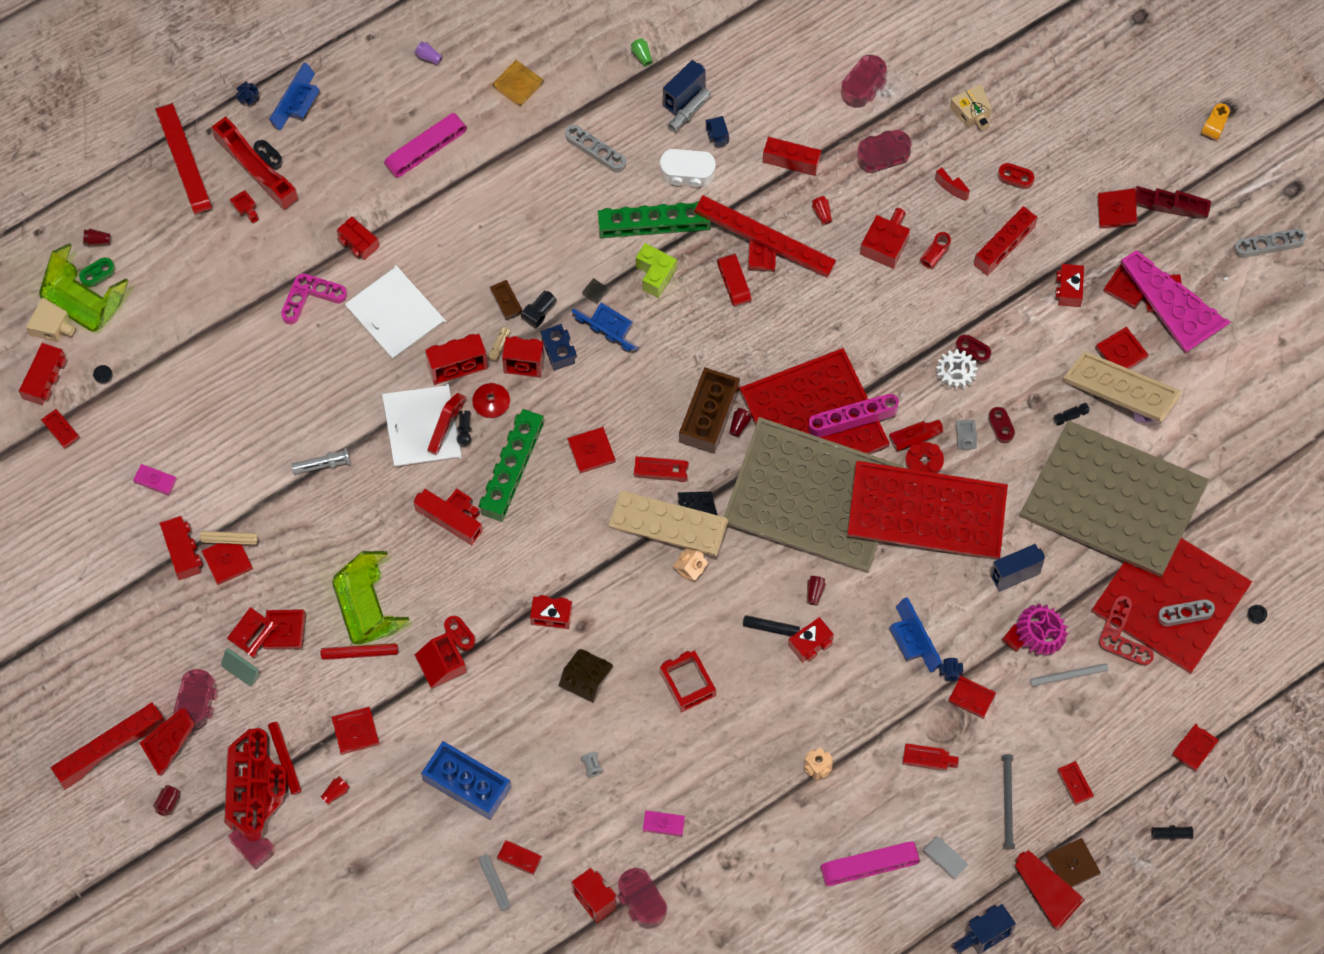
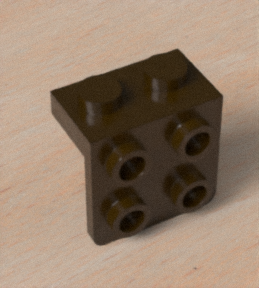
M578 649L564 667L558 686L593 703L597 698L601 683L612 670L613 664L586 650Z

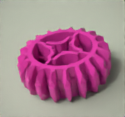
M1041 604L1031 605L1023 610L1022 614L1018 617L1016 634L1021 635L1018 641H1024L1023 647L1028 646L1029 652L1035 650L1036 655L1040 653L1043 656L1051 655L1059 651L1065 644L1068 626L1063 625L1065 619H1060L1061 612L1057 614L1054 612L1055 607L1049 609L1048 604L1043 607ZM1032 618H1039V621L1032 622L1030 620ZM1053 638V641L1046 642L1045 639Z

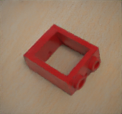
M695 650L692 652L686 651L679 658L673 661L669 659L660 666V674L681 713L716 697V688ZM693 661L706 687L682 698L668 672Z

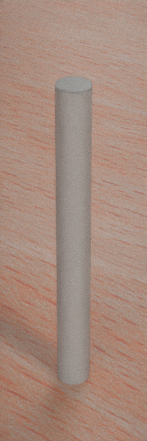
M1104 663L1032 678L1030 683L1031 686H1037L1108 671V665Z

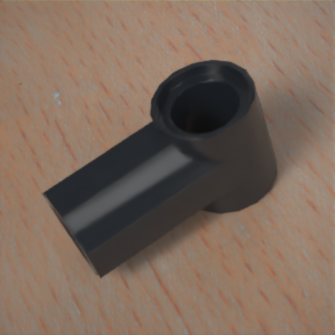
M544 290L532 305L528 304L523 309L520 317L533 327L538 328L544 321L547 312L557 302V299L551 292Z

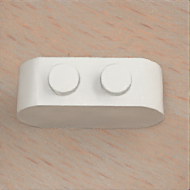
M669 149L661 157L660 173L665 182L675 186L705 187L715 178L716 163L714 157L709 152Z

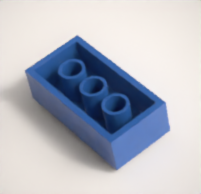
M442 741L421 773L424 782L489 820L511 789L509 779Z

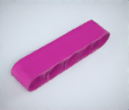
M451 113L385 159L384 164L395 177H401L460 137L466 131L467 126L456 113Z
M886 394L815 414L809 420V434L823 437L892 417L898 411L899 399L894 394ZM891 403L894 407H887L885 404ZM872 408L876 410V412L871 413L868 411V409ZM856 414L858 417L852 418L849 415ZM838 419L840 422L834 423L831 420ZM820 424L822 427L815 428L813 425Z
M910 841L825 862L820 865L825 885L833 886L913 866L920 863V858L915 842Z

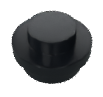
M100 365L94 369L93 377L98 383H107L112 378V370L106 365Z
M1253 605L1249 608L1247 615L1251 622L1260 624L1266 620L1267 610L1262 605Z

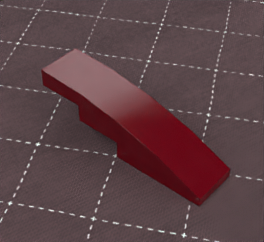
M1140 186L1135 188L1136 202L1139 207L1188 217L1208 218L1211 200L1178 190L1172 193L1156 188L1155 191Z

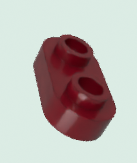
M966 334L957 338L956 349H958L960 354L966 351L965 356L972 355L971 360H976L979 364L987 363L990 360L991 349L988 345ZM982 353L984 357H980L978 354Z
M1002 407L992 408L988 415V421L996 439L1001 443L1011 442L1015 435V429L1007 411ZM999 413L1001 417H996L995 414ZM1007 430L1009 433L1005 434L1002 431Z

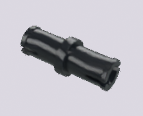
M1169 825V827L1151 828L1152 840L1170 839V841H1175V839H1193L1194 835L1192 826L1175 827V825Z

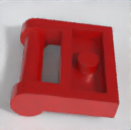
M250 607L227 639L254 658L261 644L277 626ZM262 625H266L264 629L261 631V633L258 635V637L255 639V641L252 643V645L248 647V644L257 634Z

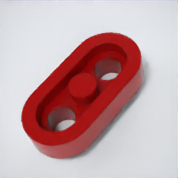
M1004 163L998 170L999 179L1005 183L1020 188H1029L1034 183V173L1029 169L1011 163Z
M453 615L446 618L444 629L445 632L450 633L455 645L462 651L471 650L475 646V636L460 617ZM456 625L457 629L453 630L451 626ZM467 639L469 643L463 644L462 641Z

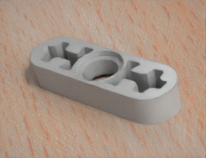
M1209 600L1166 606L1160 610L1158 621L1163 626H1173L1206 620L1212 617L1215 606ZM1203 606H1205L1206 609H1209L1208 613H1205L1204 610H1201ZM1189 609L1192 615L1184 617L1181 614V610ZM1165 613H1167L1168 616H1171L1170 620H1167L1166 617H1163Z

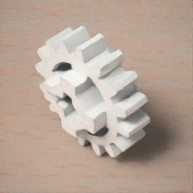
M956 349L955 353L949 350L948 356L942 354V360L938 359V366H936L937 378L942 379V385L947 383L948 389L951 386H954L955 390H958V386L965 389L966 384L972 385V380L976 379L975 373L978 370L975 367L976 360L971 361L972 355L965 356L966 351L960 354L958 349Z

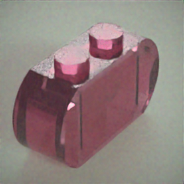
M876 55L863 56L842 81L841 98L848 106L854 108L864 107L868 101L871 102L875 98L877 90L885 86L887 82V66L883 59Z
M897 129L885 131L877 136L866 137L858 146V166L863 171L872 174L906 163L910 157L911 139L905 132Z
M193 669L186 672L182 677L173 713L175 714L181 708H186L195 723L191 731L203 728L207 724L208 718L212 717L213 707L211 705L212 701L217 698L218 689L212 676L207 671Z
M632 868L625 871L618 882L619 894L617 897L622 905L626 904L629 911L627 913L632 922L636 921L640 927L645 929L658 927L664 922L667 915L665 900L646 870Z

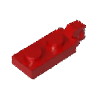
M939 419L930 423L922 421L890 433L889 437L898 451L942 433L943 425Z
M905 743L902 763L904 765L937 770H947V767L958 768L959 757L950 756L949 752L945 751V749Z

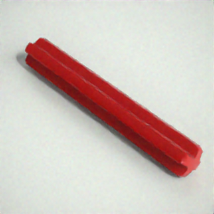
M390 643L321 648L320 655L323 660L397 655L398 645Z
M276 721L269 723L268 728L280 763L286 770V780L292 795L299 794L302 790L279 724Z

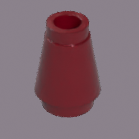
M91 228L89 230L84 229L83 244L88 246L110 244V233Z
M742 408L734 411L729 434L739 438L751 421L750 417L752 414Z
M810 576V579L807 580V604L818 605L826 586L825 578Z

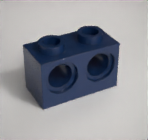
M562 324L540 331L541 341H543V346L553 371L575 364L574 357L577 356L574 346H570V335L567 329H563ZM554 337H559V338H560V339L557 340V341L552 340V338H554ZM560 353L567 354L564 357L559 356Z

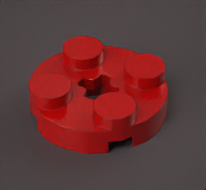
M930 442L912 444L906 454V468L939 473L944 464V456L939 445ZM927 457L930 461H927V464H923V461H919V459Z

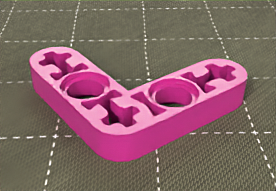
M299 274L295 278L282 308V319L284 323L289 325L296 323L309 295L338 304L343 303L347 299L346 288L340 284L308 274ZM306 280L307 284L301 286L300 282L303 283ZM319 285L326 286L324 292H318L316 288ZM341 291L342 295L336 297L335 293ZM296 295L302 297V300L298 303L292 301V298ZM291 307H293V316L287 318L286 314H290Z

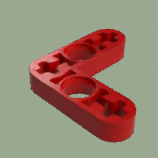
M456 393L445 403L429 443L428 452L434 455L439 453L451 420L462 410L466 396Z
M1120 596L1116 599L1100 637V645L1108 651L1140 664H1150L1154 659V653L1150 648L1120 636L1132 609L1130 598ZM1123 599H1126L1129 605L1122 612L1126 614L1125 618L1119 614H1113L1114 610L1119 612L1120 605H1118V602L1123 601ZM1113 617L1121 619L1122 624L1117 629L1110 625ZM1110 635L1115 642H1117L1118 638L1121 639L1118 651L1114 650L1115 645L1109 644L1108 647L1105 646L1103 638H1107ZM1130 643L1133 648L1132 652L1124 654L1121 651L1122 644ZM1136 646L1140 647L1139 652L1149 651L1150 660L1146 659L1144 662L1139 655H1136V659L1133 658L1132 655L1135 653Z

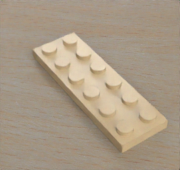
M1087 351L1080 355L1064 376V381L1070 385L1160 423L1181 397V391Z
M620 490L608 526L615 530L717 556L729 520L722 516Z

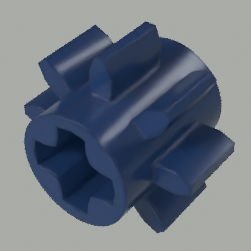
M245 81L236 88L238 90L236 97L239 102L247 103L249 106L258 100L256 95H258L259 91L253 83L248 84Z
M946 658L943 660L944 664H940V676H945L946 681H956L959 679V675H963V663H958L957 658Z

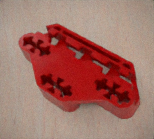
M261 728L248 729L227 750L224 823L231 830L234 826L249 841H257L261 838L264 823L283 803L286 785V770L282 765L274 764L266 754L267 734ZM248 739L247 743L243 744V752H239L236 746L243 740ZM256 740L259 742L258 758H255ZM235 763H247V766L242 768V776L238 777L239 767H235ZM275 776H277L278 779L277 795H275L273 791ZM235 787L246 788V792L241 793V801H237L238 791H234ZM253 810H255L257 814L255 829H253L252 827ZM234 812L245 813V817L240 818V823L237 822V816H233Z

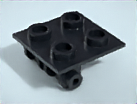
M711 491L677 493L680 506L718 515Z

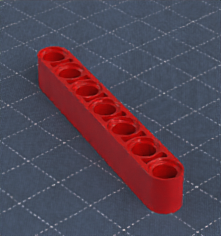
M173 103L155 108L194 215L212 209Z

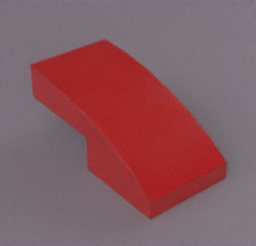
M942 167L936 170L935 180L943 189L961 200H968L970 190L959 177L952 180Z

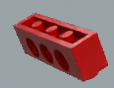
M1023 206L975 255L974 266L988 276L1036 227L1038 217Z

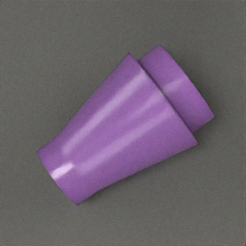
M423 41L419 43L414 54L418 55L417 58L436 65L440 63L443 57L431 45Z

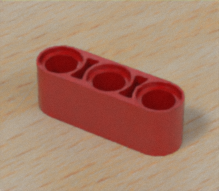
M736 254L717 258V265L733 307L751 302V294Z

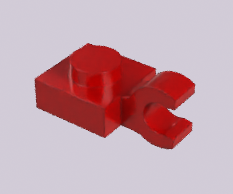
M246 190L230 199V203L240 216L246 213L252 224L259 220L258 214L253 209L256 207V204Z
M457 488L446 501L462 512L465 511L475 520L480 515L479 509L471 504L472 498Z

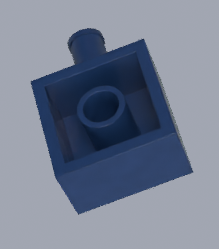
M1003 904L999 906L993 905L986 910L985 915L981 917L977 915L969 921L970 924L967 927L965 936L952 943L954 950L957 948V954H961L971 946H973L977 954H982L1011 936L1016 923Z

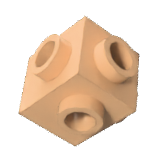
M685 549L681 552L673 567L684 579L695 581L703 573L708 562L703 558L704 554L702 552Z
M820 747L817 750L812 749L805 755L804 769L815 781L831 773L833 758L828 751L824 752Z

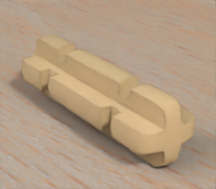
M506 327L500 329L492 350L488 354L490 361H498L499 354L502 353L505 337H509L511 334L510 329Z

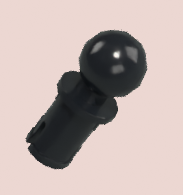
M464 410V414L463 411H459L457 431L460 433L456 438L457 443L464 447L471 443L469 432L472 431L470 427L471 412Z

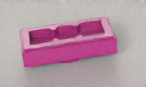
M143 464L140 465L133 479L136 484L168 496L177 480L173 475Z
M645 810L643 832L682 837L685 816Z

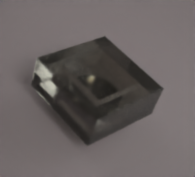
M593 278L582 291V295L598 305L608 293L609 288Z

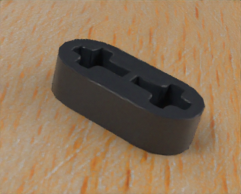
M265 140L255 142L253 149L261 159L273 170L280 169L283 164L280 153ZM259 148H265L266 153L262 150L259 151ZM270 157H271L273 160H276V159H277V163H275V162H272V163H271Z

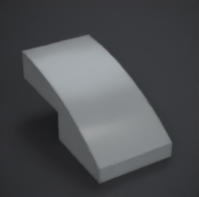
M937 836L922 850L936 865H940L952 879H956L968 866L950 846Z

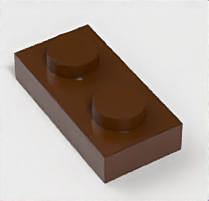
M507 280L490 286V291L505 320L522 313L523 310Z

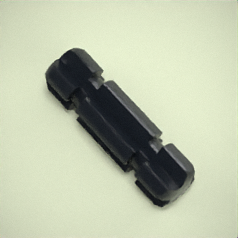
M1082 403L1079 407L1075 406L1063 411L1062 414L1054 415V422L1056 425H1061L1064 421H1071L1080 417L1081 414L1089 413L1090 408L1087 403Z

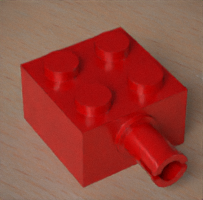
M895 208L890 220L876 215L861 244L860 255L894 269L910 236V229L900 225L906 212L901 208Z

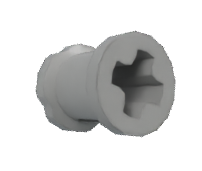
M597 752L587 753L581 757V762L585 764L586 776L588 778L598 776L604 772L603 768L599 765Z

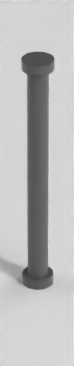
M1005 754L1001 756L1002 761H1004L1005 843H1003V849L1012 850L1015 849L1012 813V761L1014 759L1013 755Z

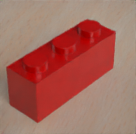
M769 136L763 151V163L816 176L821 161V150Z
M41 343L19 389L22 399L42 406L45 400L49 399L50 389L53 384H56L59 377L58 373L66 363L63 349Z
M182 516L160 522L159 524L178 580L200 574L199 567L202 566L199 555L195 556L193 550L197 548L194 539H189L188 533L191 530L188 521L184 522Z

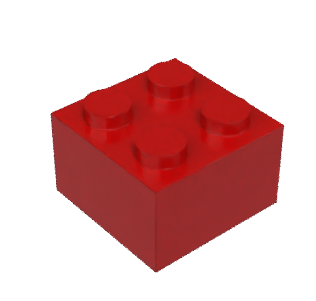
M517 336L505 337L502 355L504 373L541 378L544 363L543 341L534 338L529 340L521 339Z
M590 867L571 881L573 895L597 924L616 910V899L614 898L616 894L610 886L606 888L601 874L598 871L594 872Z

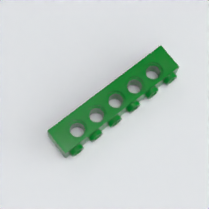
M699 201L688 204L681 202L675 205H642L635 208L622 207L620 209L604 208L598 210L600 239L711 230V221L694 213ZM656 217V218H658V219H657V220H651L650 218ZM620 220L621 222L615 223L613 221Z
M523 408L521 413L515 417V427L513 431L510 430L508 433L507 446L502 448L500 453L501 460L499 464H495L493 469V479L488 481L486 486L487 493L485 497H481L479 502L481 515L503 522L544 426L543 415ZM522 430H528V431H529V432L526 433V434H522V433H521ZM516 446L522 447L520 450H514L513 448ZM510 462L515 463L512 467L507 466ZM501 479L508 480L506 483H500L499 481ZM496 495L501 496L499 500L492 499Z

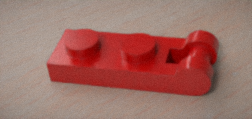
M636 456L634 477L686 482L688 477L686 470L689 467V462L685 460ZM673 468H678L679 471L673 472Z

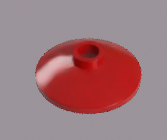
M487 383L480 386L474 392L472 404L480 416L497 418L508 410L510 396L503 386L496 383ZM494 396V399L489 400L488 397Z

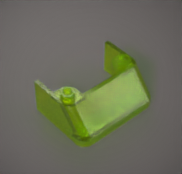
M68 243L51 252L39 295L41 299L45 298L66 311L69 318L89 331L95 332L104 326L121 305L129 280L125 278L110 286L104 297L98 295L75 280L77 269L74 264L67 260L72 244Z
M362 551L333 577L334 592L350 641L353 644H364L390 636L409 621V617H393L391 615L384 617L373 586L380 577L378 563L388 555L387 551Z

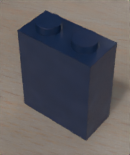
M691 60L663 87V107L674 116L702 88H705L706 70L702 64Z
M1035 543L994 561L990 577L998 592L1040 575L1045 555L1042 549H1038Z

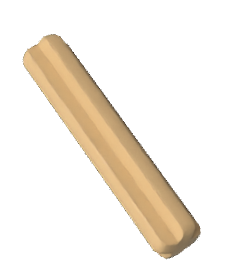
M202 531L200 534L201 542L256 544L258 539L256 533Z

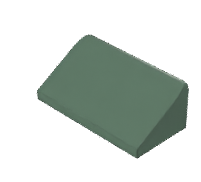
M229 648L225 650L221 666L247 685L253 686L260 677L258 668Z

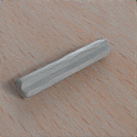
M489 855L481 856L479 858L480 865L500 910L505 911L511 907Z

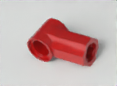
M939 232L935 235L934 241L920 258L923 266L928 269H933L942 256L950 249V235L946 232ZM944 241L946 245H940L938 242Z

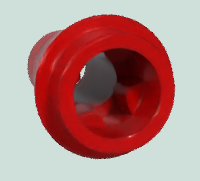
M825 196L812 200L813 205L811 207L821 220L822 225L831 223L833 220L829 200Z
M338 776L336 779L333 778L320 797L329 805L347 793V789L350 786Z

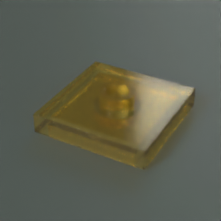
M515 60L492 86L521 107L544 83V79Z

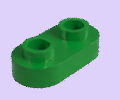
M104 257L82 269L79 274L82 285L93 287L111 276L115 271L114 263L110 258Z

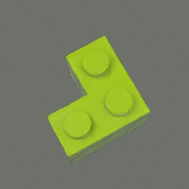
M644 243L635 257L636 268L646 272L642 280V290L659 298L677 271V259Z

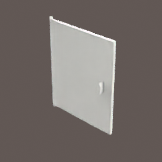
M396 265L391 271L345 303L349 311L392 359L396 358L440 324L447 322Z
M446 384V386L382 394L394 467L454 458L462 459L460 445L456 440L458 434L455 417L451 420L439 453L434 455L427 451L445 403L451 399L449 384Z

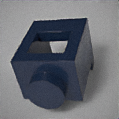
M720 116L705 120V130L708 133L709 140H713L714 146L722 147L728 144L729 133L724 117Z

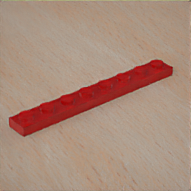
M702 195L694 210V213L827 278L836 262L835 259Z

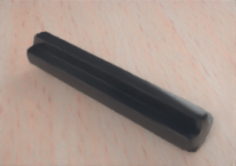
M745 615L743 618L744 627L791 637L800 631L799 626L748 615Z

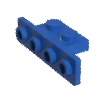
M307 63L302 64L269 118L277 130L282 129L289 117L303 119L320 91L317 85L309 84L315 73Z
M600 302L592 318L578 309H572L571 312L576 314L575 318L583 323L585 321L589 322L592 329L597 332H605V337L613 342L618 340L622 343L621 347L628 351H637L639 349L638 346L624 338L633 321L606 304Z
M908 597L903 598L896 606L903 621L893 623L889 628L906 660L922 657L930 673L935 672L940 667V664H942L940 656Z

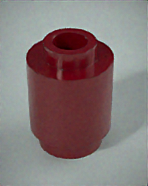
M165 785L153 805L155 812L161 816L171 815L179 799L180 791L173 786Z

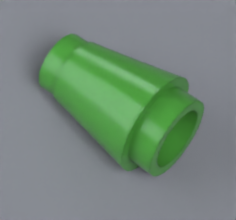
M640 38L631 43V51L644 67L653 63L647 41Z

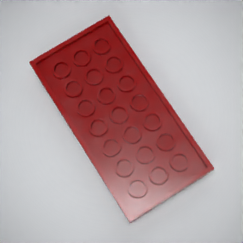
M856 461L847 536L998 560L1001 556L1008 484Z

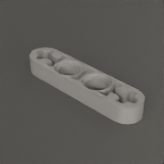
M570 125L566 128L565 137L569 143L613 172L619 173L625 169L626 159L622 154L577 125ZM575 132H577V136H570V133L574 134ZM590 140L593 142V145L585 147L583 143ZM605 150L608 154L605 157H601L598 155V152ZM614 161H615V162L621 161V165H620V164L614 165Z
M1292 229L1244 238L1237 241L1234 252L1240 258H1247L1295 249L1304 245L1306 234L1301 229ZM1294 236L1300 238V241H1297V239H1293ZM1280 238L1284 241V244L1277 245L1274 240ZM1262 241L1266 244V247L1260 249L1256 243ZM1240 246H1243L1244 248H1247L1246 251H1243V249H1240Z

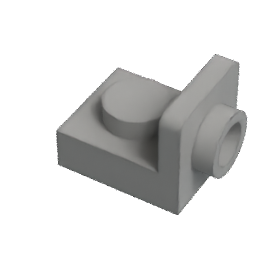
M975 420L956 421L958 450L976 449L977 430Z

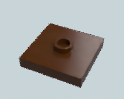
M1082 838L1046 854V858L1053 871L1072 888L1101 874Z

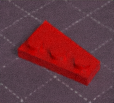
M181 708L139 742L158 775L165 773L195 726L186 708Z

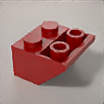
M449 632L431 639L414 654L431 689L467 673L466 665Z

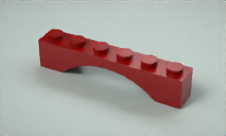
M226 116L211 127L214 138L283 210L298 200L296 188L284 176L274 171L261 159L242 136L238 128Z
M151 702L50 768L63 789L66 790L80 781L95 765L111 753L135 740L148 736L165 721L154 703Z

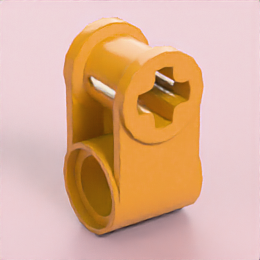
M1220 103L1214 107L1201 134L1217 141L1219 140L1230 113V109L1226 104Z

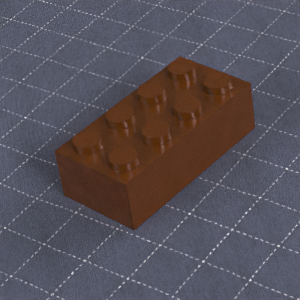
M704 367L680 428L679 442L712 453L716 452L739 391L740 378Z

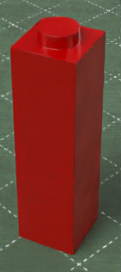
M424 489L422 493H418L414 498L415 511L471 546L483 532L482 523L427 489Z

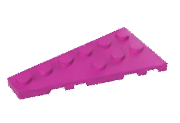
M1139 251L1132 252L1120 261L1184 353L1231 323L1227 318L1224 319L1214 308H1210L1203 303L1202 299L1181 283H1177L1170 278L1168 273L1157 268L1152 261Z

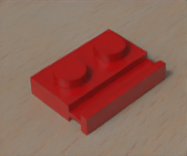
M749 240L747 269L771 270V272H774L776 252Z
M960 676L948 702L984 719L996 696V692Z
M1195 723L1174 750L1172 756L1178 758L1180 762L1196 772L1218 744L1219 740L1206 730L1198 727Z

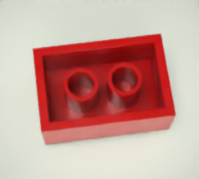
M479 333L469 334L459 340L453 339L439 346L433 345L425 350L427 366L434 385L488 369L487 355Z

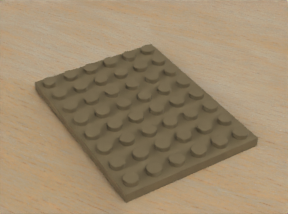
M759 417L724 517L729 520L727 524L729 526L869 573L879 541L847 536L856 461H863L904 468V466Z
M1068 420L1020 512V517L1162 577L1209 483V479Z

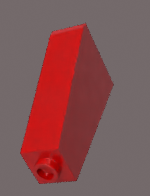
M1027 850L1026 853L1023 851L1016 858L1017 863L1015 866L1053 926L1059 931L1085 899L1031 851Z

